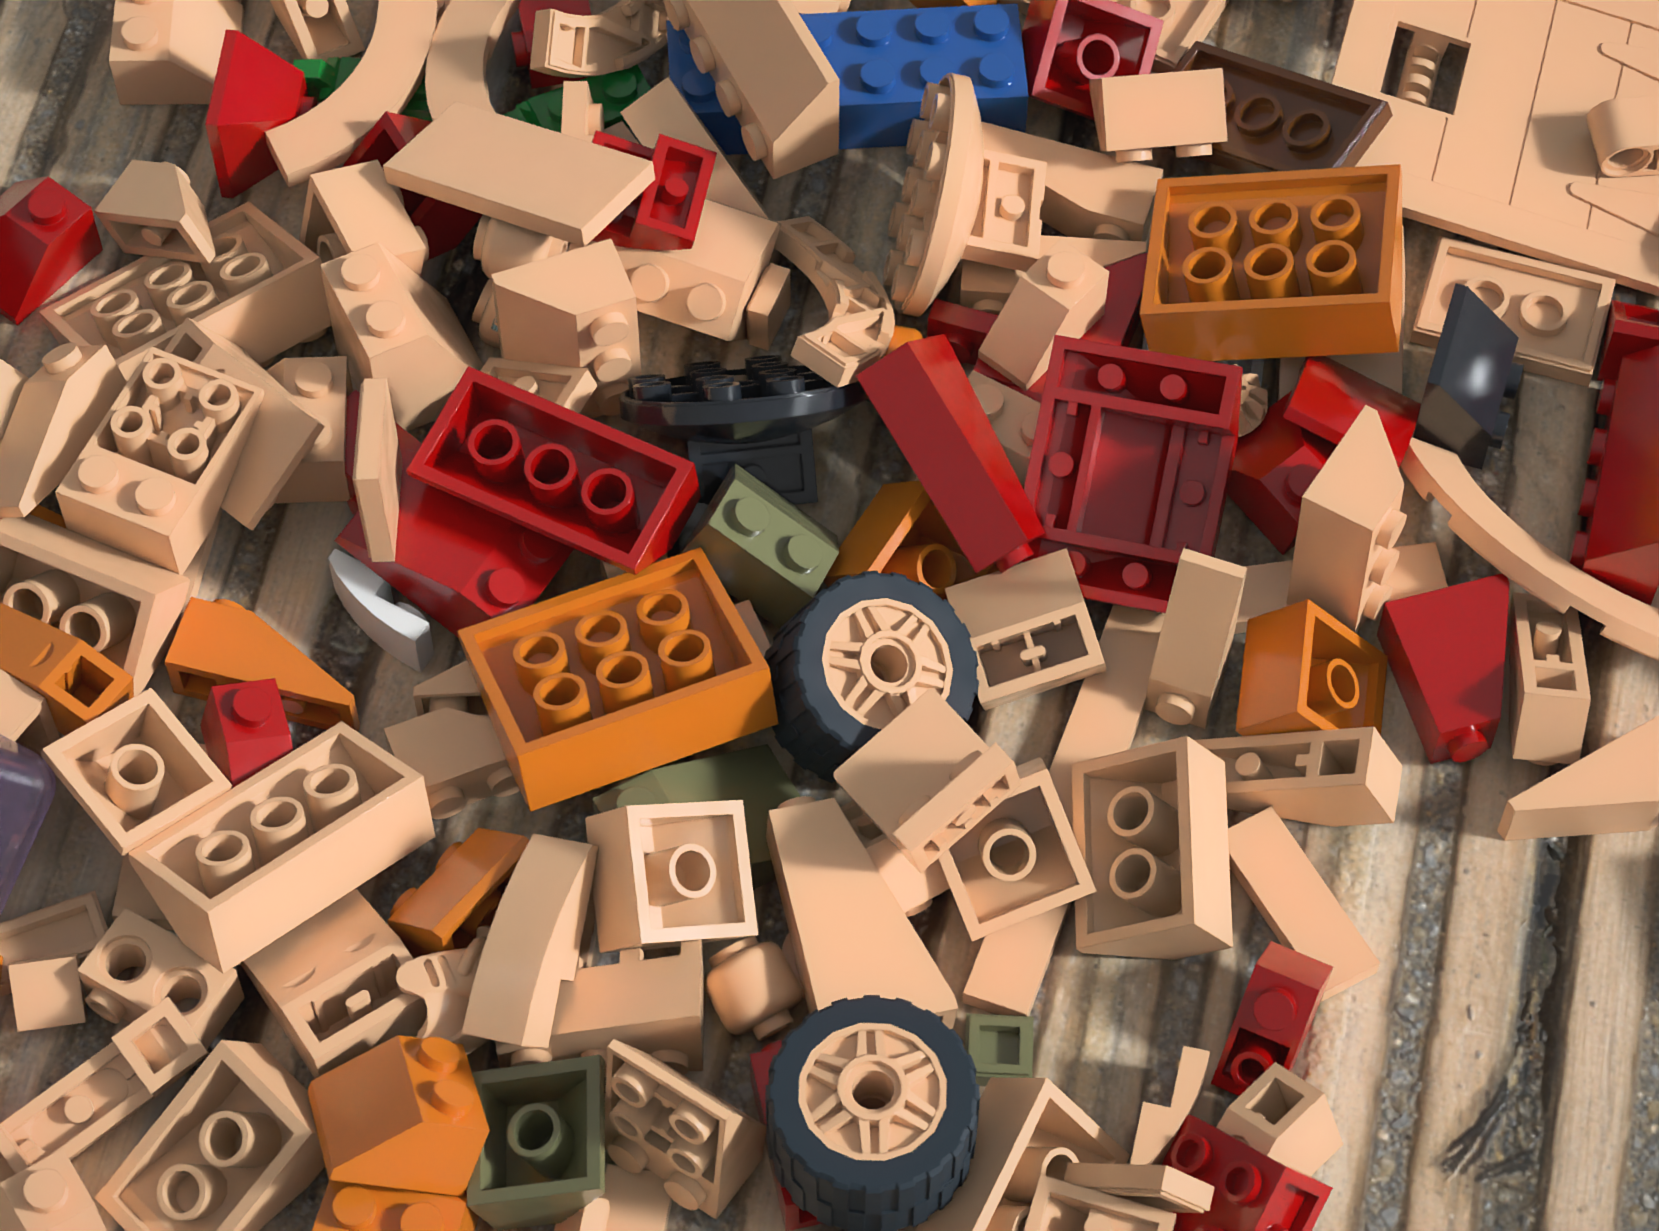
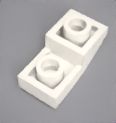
M334 549L329 555L328 561L335 591L347 612L358 626L381 648L402 663L421 673L434 655L429 622L417 609L406 603L398 602L394 605L389 583L357 558L355 559Z

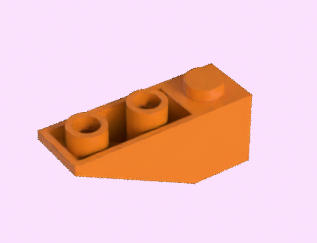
M0 602V669L46 698L57 731L64 736L70 734L134 697V678L86 642Z

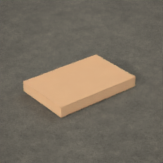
M1439 236L1410 342L1437 349L1455 284L1465 285L1519 337L1512 361L1524 364L1523 371L1589 387L1616 279Z

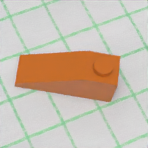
M195 597L190 598L164 661L174 693L207 701L211 686L275 678L288 721L325 730L342 721L357 732L359 731L360 722L354 695L254 612L246 610L238 603L227 599L207 601Z

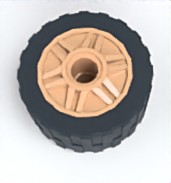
M863 571L857 576L851 577L847 575L840 578L827 589L821 590L778 630L773 637L774 642L772 646L766 650L764 656L770 668L779 723L771 727L775 733L774 737L781 748H785L793 756V761L804 770L809 769L817 774L818 778L833 783L834 781L836 782L834 771L928 689L936 690L953 710L967 722L973 711L974 697L978 695L979 680L977 679V667L979 664L977 653L973 650L970 641L971 635L965 623H961L955 614V609L946 599L942 600L929 586L922 582L917 583L908 579L906 575L894 572L884 574L878 573V571Z
M863 995V998L848 1000L846 997L831 1002V1005L819 1011L817 1009L803 1018V1022L794 1030L791 1029L781 1041V1048L778 1054L773 1056L768 1070L769 1084L766 1085L767 1148L769 1159L773 1160L774 1174L782 1188L785 1187L792 1196V1201L802 1211L807 1210L817 1217V1221L831 1228L832 1226H837L848 1231H897L910 1225L915 1227L927 1221L928 1216L937 1210L941 1211L952 1201L954 1192L958 1187H962L969 1174L970 1160L974 1159L980 1104V1086L976 1083L975 1064L972 1056L968 1055L965 1051L963 1040L954 1029H949L941 1022V1018L930 1010L912 1005L911 1001L897 997L896 999L881 998L880 995Z

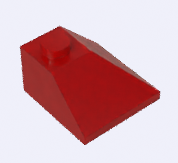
M1030 0L1021 33L1028 96L1095 121L1089 80L1150 74L1164 20L1111 0Z
M230 29L225 30L205 122L221 197L224 198L238 196L279 170L267 146L265 131L286 124L318 105L316 97L308 96L303 71L240 31Z
M49 176L17 181L0 196V313L17 326L103 251L92 208Z
M1292 390L1267 409L1264 420L1257 428L1246 435L1238 437L1227 492L1282 555L1295 546L1302 496L1338 446L1282 417L1285 403Z

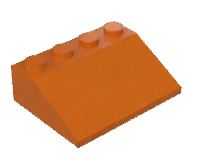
M1401 164L1157 179L1140 308V318L1149 351L1206 361L1399 352L1402 318Z
M701 547L650 564L637 575L626 572L457 631L461 646L508 766L530 812L779 724L770 668Z

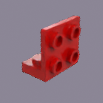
M1193 1115L1186 1116L1162 1165H1167L1214 1187L1209 1211H1204V1213L1172 1212L1177 1214L1173 1231H1312L1333 1189L1320 1180L1265 1155Z

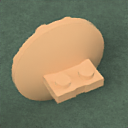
M950 72L943 76L938 84L931 82L926 84L920 108V118L924 120L913 119L906 146V154L914 155L912 166L907 168L902 186L901 202H894L888 225V237L897 238L896 250L890 249L887 254L882 284L892 286L890 297L891 300H894L897 311L900 314L920 317L931 305L948 282L960 258L1024 272L1039 259L1042 220H1039V214L1044 201L1047 162L984 149L981 117L972 81L968 76Z

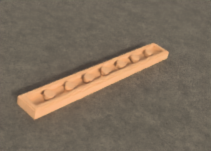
M1113 604L1099 640L1107 671L1084 679L1049 769V774L1072 831L1071 764L1130 749L1145 709L1148 680L1165 614ZM1072 901L985 936L965 986L962 1003L997 1015L1029 1016Z

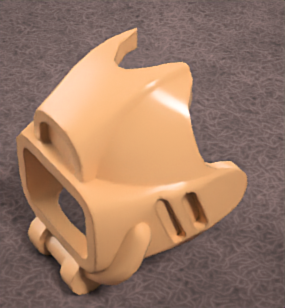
M490 926L478 927L477 937L467 948L427 954L410 960L399 967L396 974L398 988L404 993L420 997L424 1000L427 1007V1018L422 1028L418 1031L416 1038L440 1037L452 1043L463 1044L466 1055L490 1040L462 1034L472 985Z

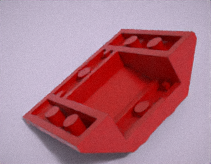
M1054 335L1024 485V491L1045 534L1028 544L1034 554L1023 562L1067 548L1084 599L1165 614L1183 548L1215 558L1238 441L1243 368L1224 363Z

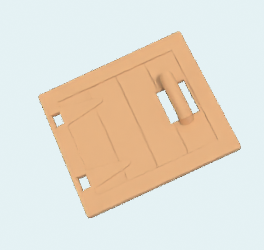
M1659 0L1352 1L1331 84L1389 103L1393 114L1392 118L1355 167L1401 164L1402 217L1556 265L1616 279L1615 283L1659 296V175L1610 177L1603 174L1586 122L1589 111L1603 101L1618 97L1659 95ZM1398 26L1414 31V34L1409 43L1396 97L1380 93ZM1449 43L1468 48L1453 115L1429 108L1440 63Z

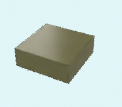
M966 1013L964 1049L968 1055L972 1056L976 1067V1083L979 1086H986L990 1077L1032 1078L1034 1017Z

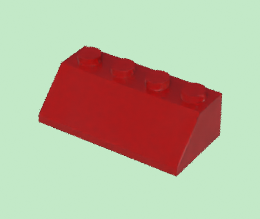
M1659 345L1622 356L1615 379L1605 377L1603 379L1596 414L1606 416L1604 429L1594 428L1587 456V464L1597 466L1595 480L1585 478L1577 515L1588 517L1586 531H1575L1568 559L1570 564L1598 581L1650 606L1659 586Z
M470 366L465 370L406 470L408 476L633 575H637L673 548L701 498L697 473L693 462Z

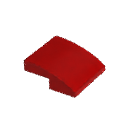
M596 130L591 143L653 161L655 180L591 241L601 242L612 239L614 246L645 250L691 249L695 241L717 152L660 133L654 149Z
M1308 356L1299 370L1297 383L1285 403L1282 417L1338 445L1364 406L1367 405L1378 411L1399 468L1411 441L1421 404L1326 356Z

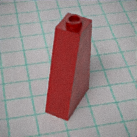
M945 334L908 341L857 374L858 381L974 571L977 573L996 565L1002 574L1012 566L1020 564L1031 557L1034 553L1028 544L1045 534V531Z

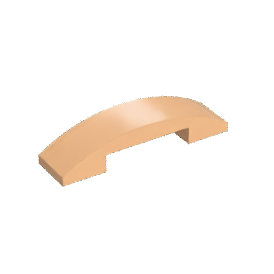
M169 997L111 1038L113 1040L112 1043L3 1122H0V1183L62 1148L71 1161L142 1109L209 1054Z

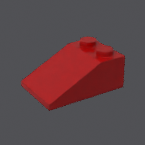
M407 449L401 456L402 474L395 561L372 562V558H369L359 510L334 540L456 637H458L457 631L533 605L574 550L570 546L408 476L406 470L417 453L410 449Z

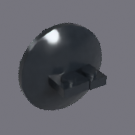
M761 355L745 358V368L727 370V368H721L720 361H702L685 364V376L665 379L664 374L629 377V389L620 395L619 403L623 420L661 435L685 440L687 460L695 464L701 493L698 503L709 505L729 470L736 463L793 505L818 502L812 428L837 418L869 397L859 381L837 388L805 365H789V362H782L781 355ZM746 375L747 380L734 381V376Z

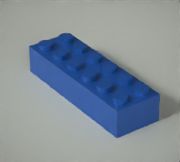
M1018 3L799 14L839 78V149L907 146L909 130L913 119L924 120L920 118V108L927 82L938 84L942 77L949 72L970 77L982 122L1026 133L1029 96ZM670 20L666 21L670 79L726 155L749 154L743 142L742 126L735 115L728 117L722 110L716 95V83L710 72L702 74L697 68L690 50V39L684 29L676 31Z

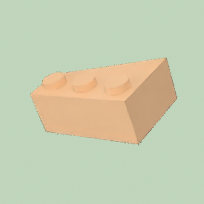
M702 939L681 942V955L644 960V952L641 948L621 950L619 963L583 968V960L578 956L574 981H560L548 1048L518 1046L495 1041L500 1068L601 1055L605 1059L606 1077L607 1046L615 1039L653 1055L683 1075L687 1074L688 1071H703L705 990Z

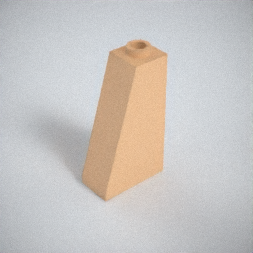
M810 796L796 797L781 803L777 809L769 810L766 839L809 1014L816 1009L819 1011L830 1006L833 1001L846 997L849 1000L863 998V995H880L881 998L896 999L897 997L911 1001L912 1005L930 1010L939 1016L941 1022L949 1029H953L958 1010L954 993L835 798L816 801L815 798Z

